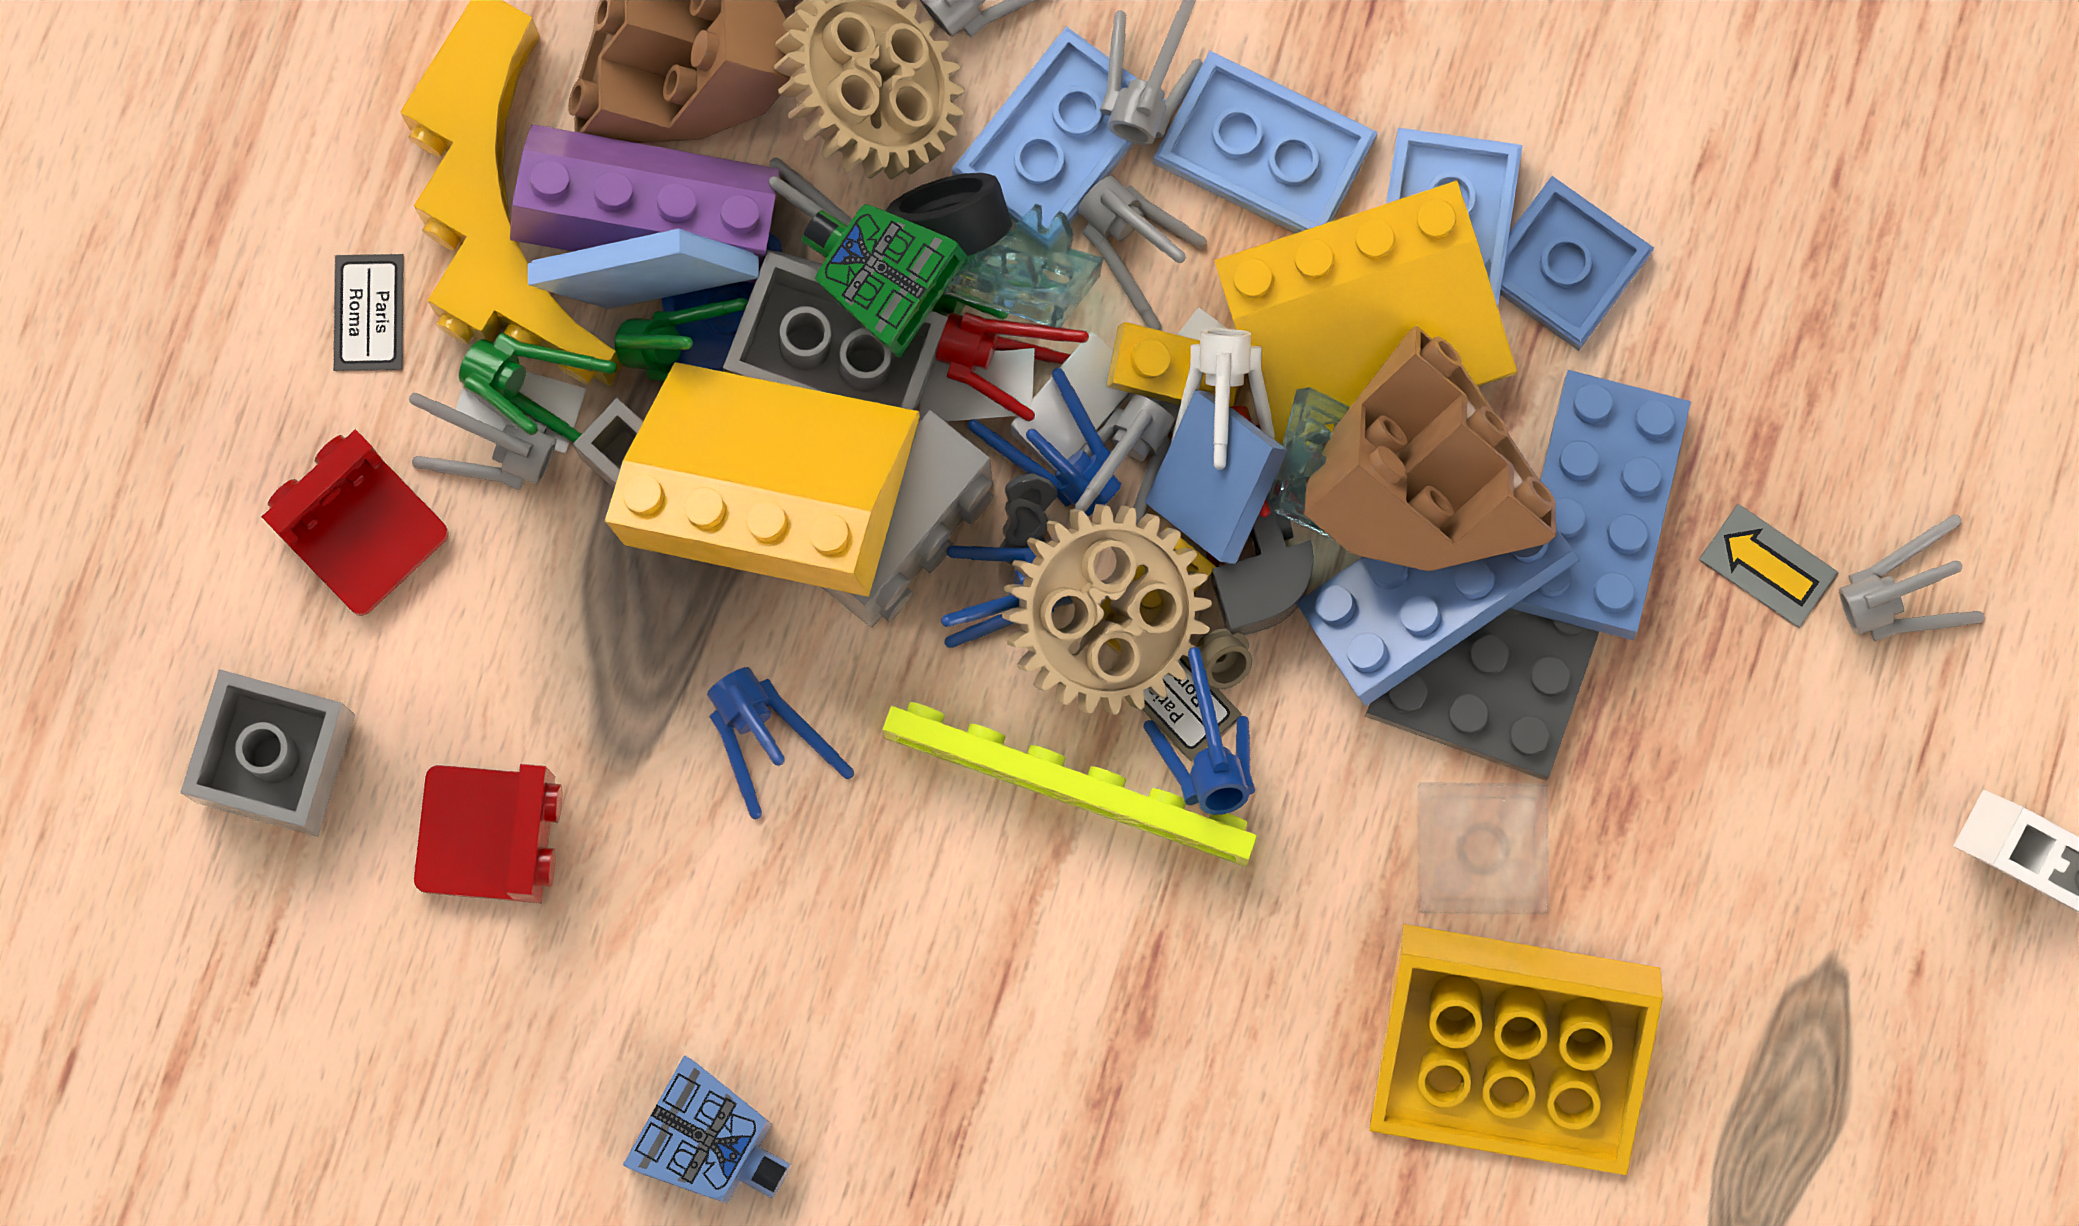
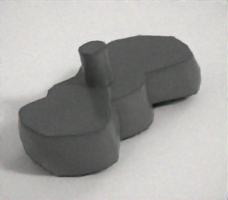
M1035 473L1017 476L1005 486V493L1008 498L1005 504V511L1008 519L1003 526L1005 539L1000 545L1002 548H1028L1027 540L1029 538L1047 543L1043 537L1047 531L1048 522L1044 511L1058 496L1056 486L1047 478Z

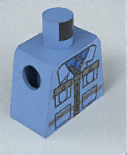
M685 1055L623 1163L625 1167L637 1173L726 1204L731 1199L740 1181L773 1198L791 1167V1164L760 1147L772 1123L694 1060Z

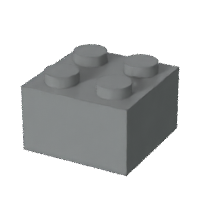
M219 669L180 793L197 804L318 837L355 714L343 703Z

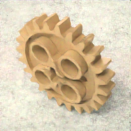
M803 0L795 7L796 12L782 24L787 33L775 43V46L786 55L774 64V70L790 77V80L779 88L778 92L786 97H795L798 105L788 115L790 119L805 117L809 122V126L803 135L806 141L820 135L825 140L822 150L824 158H828L838 150L843 153L844 170L850 171L862 162L867 178H873L882 170H884L889 179L896 178L905 170L909 174H913L945 151L944 144L957 134L951 124L963 116V111L952 102L964 93V88L949 81V76L959 70L960 67L957 63L944 61L941 53L949 47V41H933L929 35L936 22L933 19H929L920 24L914 19L917 11L916 2L912 1L902 9L897 6V0Z
M1096 504L1092 522H1090L1084 511L1079 509L1070 510L1071 529L1067 530L1059 522L1048 521L1047 528L1052 541L1047 544L1040 540L1029 538L1027 543L1036 558L1032 563L1014 560L1012 564L1018 572L1025 576L1023 584H1011L1004 587L1006 593L1019 598V607L1003 612L1002 618L1019 623L1021 630L1006 639L1007 644L1015 648L1027 647L1029 650L1017 663L1019 669L1028 672L1041 668L1033 684L1037 689L1047 691L1058 683L1055 701L1068 706L1078 694L1079 710L1091 714L1097 707L1100 698L1105 712L1118 715L1122 696L1125 697L1131 707L1138 710L1144 708V689H1148L1156 696L1166 697L1167 690L1162 678L1167 674L1181 680L1186 679L1187 675L1178 661L1182 655L1188 656L1189 649L1195 647L1189 642L1191 634L1209 633L1210 629L1207 625L1194 620L1195 611L1212 606L1211 600L1195 596L1193 591L1194 588L1208 579L1207 575L1195 571L1187 572L1186 567L1197 556L1196 551L1189 548L1173 551L1181 535L1178 530L1167 528L1156 536L1159 528V517L1146 514L1136 525V509L1123 505L1117 512L1115 520L1109 506ZM1111 547L1117 559L1116 568L1111 576L1099 581L1093 568L1094 559L1101 550ZM1139 565H1143L1145 567L1144 574L1140 579L1131 582L1136 574V568ZM1156 589L1162 599L1161 611L1155 619L1145 623L1139 610L1140 602L1144 595ZM1070 596L1075 607L1074 617L1066 627L1056 629L1051 618L1052 608L1059 599ZM1104 597L1112 599L1110 607L1115 612V615L1110 621L1102 619L1104 611L1099 606V603ZM1083 637L1079 643L1078 651L1071 654L1069 652L1071 643ZM1115 638L1120 645V658L1111 669L1102 671L1097 659L1098 651L1107 640Z

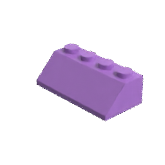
M532 124L523 148L514 192L510 240L568 251H578L674 229H682L754 253L759 259L760 272L765 259L776 191L769 186L768 182L771 177L779 176L780 169ZM756 278V279H751V280L742 281V282H748V283H753V284H755L757 278Z

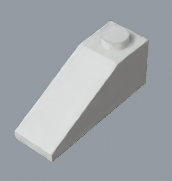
M1983 789L1953 846L2079 912V837L2025 807Z

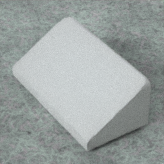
M1091 332L1089 340L1086 343H1081L1060 368L1065 372L1096 431H1098L1130 393L1106 387L1113 350L1101 338ZM1051 377L1027 405L1028 408H1032L1035 418L1028 422L1017 416L1012 422L1010 429L1011 435L1056 472L1057 469L1026 438V432L1029 429L1037 430L1066 459L1078 452L1086 444V441L1062 398L1053 377Z

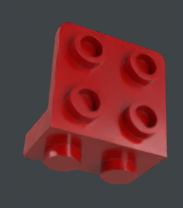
M355 429L346 438L343 435H339L324 445L315 457L314 461L317 465L299 482L296 479H291L279 487L268 501L270 509L261 517L354 614L364 616L378 606L448 539L449 531L444 522L383 461L373 446Z
M520 764L519 772L444 765L431 767L426 773L414 872L416 888L426 894L542 904L543 887H551L554 879L556 854L555 848H548L550 823H558L560 819L562 784H555L554 774L546 766Z

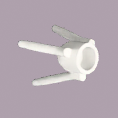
M1236 329L1203 330L1200 332V344L1191 345L1190 370L1172 440L1194 391L1200 388L1203 373H1206L1205 383L1215 386L1213 464L1217 470H1222L1226 467L1230 387L1243 385L1244 374L1248 373L1260 429L1271 438H1275L1271 419L1272 415L1261 370L1262 347L1251 346V332Z

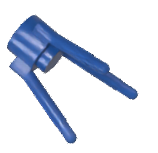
M1055 368L1052 371V377L1092 452L1090 457L1084 450H1080L1066 459L1037 430L1029 429L1026 432V438L1057 469L1054 476L978 420H970L968 422V429L1027 474L1035 473L1049 479L1058 490L1057 498L1063 505L1067 507L1073 504L1075 507L1077 501L1085 492L1086 487L1111 453L1100 439L1065 372L1061 368ZM1114 474L1087 511L1084 512L1087 516L1093 514L1096 504L1105 505L1120 489L1122 484Z
M950 546L946 550L950 558L979 561L1014 562V560L1032 563L1036 558L1030 547L1020 549ZM1014 570V584H1023L1025 576ZM1009 595L944 615L941 618V623L945 627H951L999 614L1019 607V598ZM1070 596L1062 597L1055 603L1052 612H1054L1056 607L1070 605L1074 602ZM1002 614L949 635L945 638V645L948 648H953L1016 623L1002 618Z
M1192 647L1188 651V657L1208 748L1195 756L1194 765L1189 773L1155 722L1147 720L1143 727L1180 784L1185 803L1187 805L1199 803L1200 809L1205 813L1222 815L1241 808L1248 801L1249 795L1255 792L1250 773L1249 719L1246 716H1240L1237 719L1235 756L1231 754L1228 748L1223 747L1201 652L1197 647Z
M743 667L726 675L708 690L707 696L716 708L709 717L721 735L740 792L752 819H759L762 811L733 728H736L739 734H746L752 731L773 764L776 766L782 765L785 761L784 755L764 724L772 715L768 706L845 779H850L854 776L853 768L780 697L771 681L766 679L759 682L749 667Z

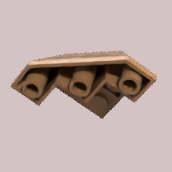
M600 0L596 8L594 29L579 78L574 84L569 97L568 110L569 114L574 116L575 132L634 143L698 140L764 115L781 96L778 89L790 80L789 76L774 70V64L786 55L775 46L776 41L787 33L782 25L786 17L776 0Z
M1417 325L1406 334L1336 425L1306 484L1304 515L1353 555L1420 570L1433 571L1547 544L1556 536V502L1552 493L1538 479L1508 434L1504 421L1492 410L1462 365V360L1454 347L1439 336L1432 339Z

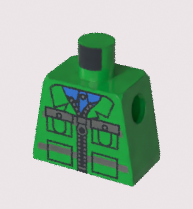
M864 204L860 207L848 226L824 210H820L811 219L802 236V243L826 257L817 271L815 280L887 349L899 358L967 258L962 248L954 240L869 204Z

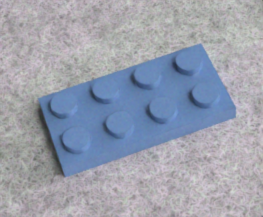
M1572 370L1567 371L1540 481L1549 489L1555 499L1556 527L1574 550L1579 561L1510 607V609L1634 640L1638 632L1691 401Z
M1557 527L1556 536L1547 544L1433 571H1425L1362 557L1303 597L1298 607L1359 699L1367 706L1578 562L1579 559Z

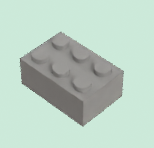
M767 251L759 272V278L756 280L724 363L723 372L916 411L936 359L939 341L948 317L931 311L899 358L822 288L815 280L818 269Z
M929 410L917 425L869 597L824 587L821 588L871 628L875 626L881 617H884L888 622L895 618L913 594L907 586L922 568L929 573L934 571L947 556V548L953 546V543L948 538L963 519L968 524H973L991 503L994 495L988 491L993 485L990 457Z

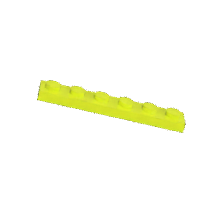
M909 702L907 710L892 705L890 707L882 729L887 740L1247 867L1257 835L1245 831L1248 822L1229 813L1222 815L1210 814L1209 818L1185 810L1186 803L1184 798L1157 788H1151L1148 796L1125 789L1126 778L1102 768L1091 766L1088 775L1063 767L1066 760L1063 755L1040 746L1030 745L1027 753L1003 745L1005 740L1003 734L981 725L970 723L967 732L942 724L945 714L922 704Z

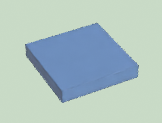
M1551 176L1509 232L1500 295L1579 351L1650 257L1654 247L1554 176ZM1490 259L1485 264L1488 277H1490L1492 264Z
M1195 390L1145 503L1218 561L1236 564L1288 450L1229 407L1226 467L1222 470H1217L1213 464L1215 395L1210 392Z

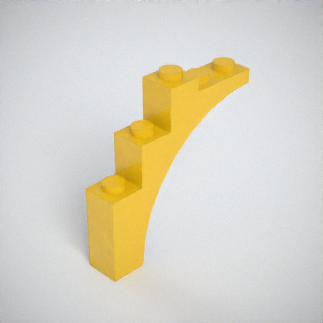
M470 0L400 111L409 130L412 131L409 135V139L437 157H441L443 152L447 151L414 204L415 210L422 222L425 223L422 231L428 237L450 250H455L458 243L461 244L458 252L427 300L436 316L440 317L436 326L464 344H469L472 337L478 340L486 339L492 343L501 327L505 326L506 329L503 333L520 342L612 361L617 367L616 371L612 374L556 364L564 373L583 384L589 385L592 378H595L610 387L622 367L616 351L577 324L546 290L528 285V262L523 255L519 242L510 240L511 219L504 177L506 126L518 80L540 38V34L530 15L503 0Z

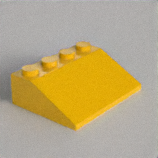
M1457 180L1214 260L1236 330L1251 332V346L1262 347L1261 370L1272 415L1271 419L1275 433L1274 440L1282 446L1288 444V437L1295 433L1304 435L1306 441L1332 434L1334 428L1406 334L1416 325L1432 339L1439 336L1454 347L1462 360V365L1477 387L1517 374L1477 238Z
M674 362L623 459L605 522L626 546L869 597L920 414L918 411Z
M1403 924L1369 1131L1627 1176L1664 998L1661 968Z

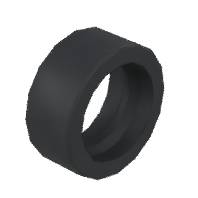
M983 172L964 173L923 184L895 199L886 209L888 213L954 240L967 256L976 254L994 245L1005 237L1012 227L1011 218L998 179L995 175Z

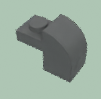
M1270 492L1266 497L1270 507V514L1267 517L1258 515L1250 532L1256 556L1237 561L1236 564L1230 563L1212 568V586L1225 629H1228L1230 633L1241 632L1244 635H1248L1280 624L1298 608V604L1305 597L1311 579L1314 563L1312 542L1309 540L1286 547L1285 540L1294 538L1290 518L1284 502L1273 504Z

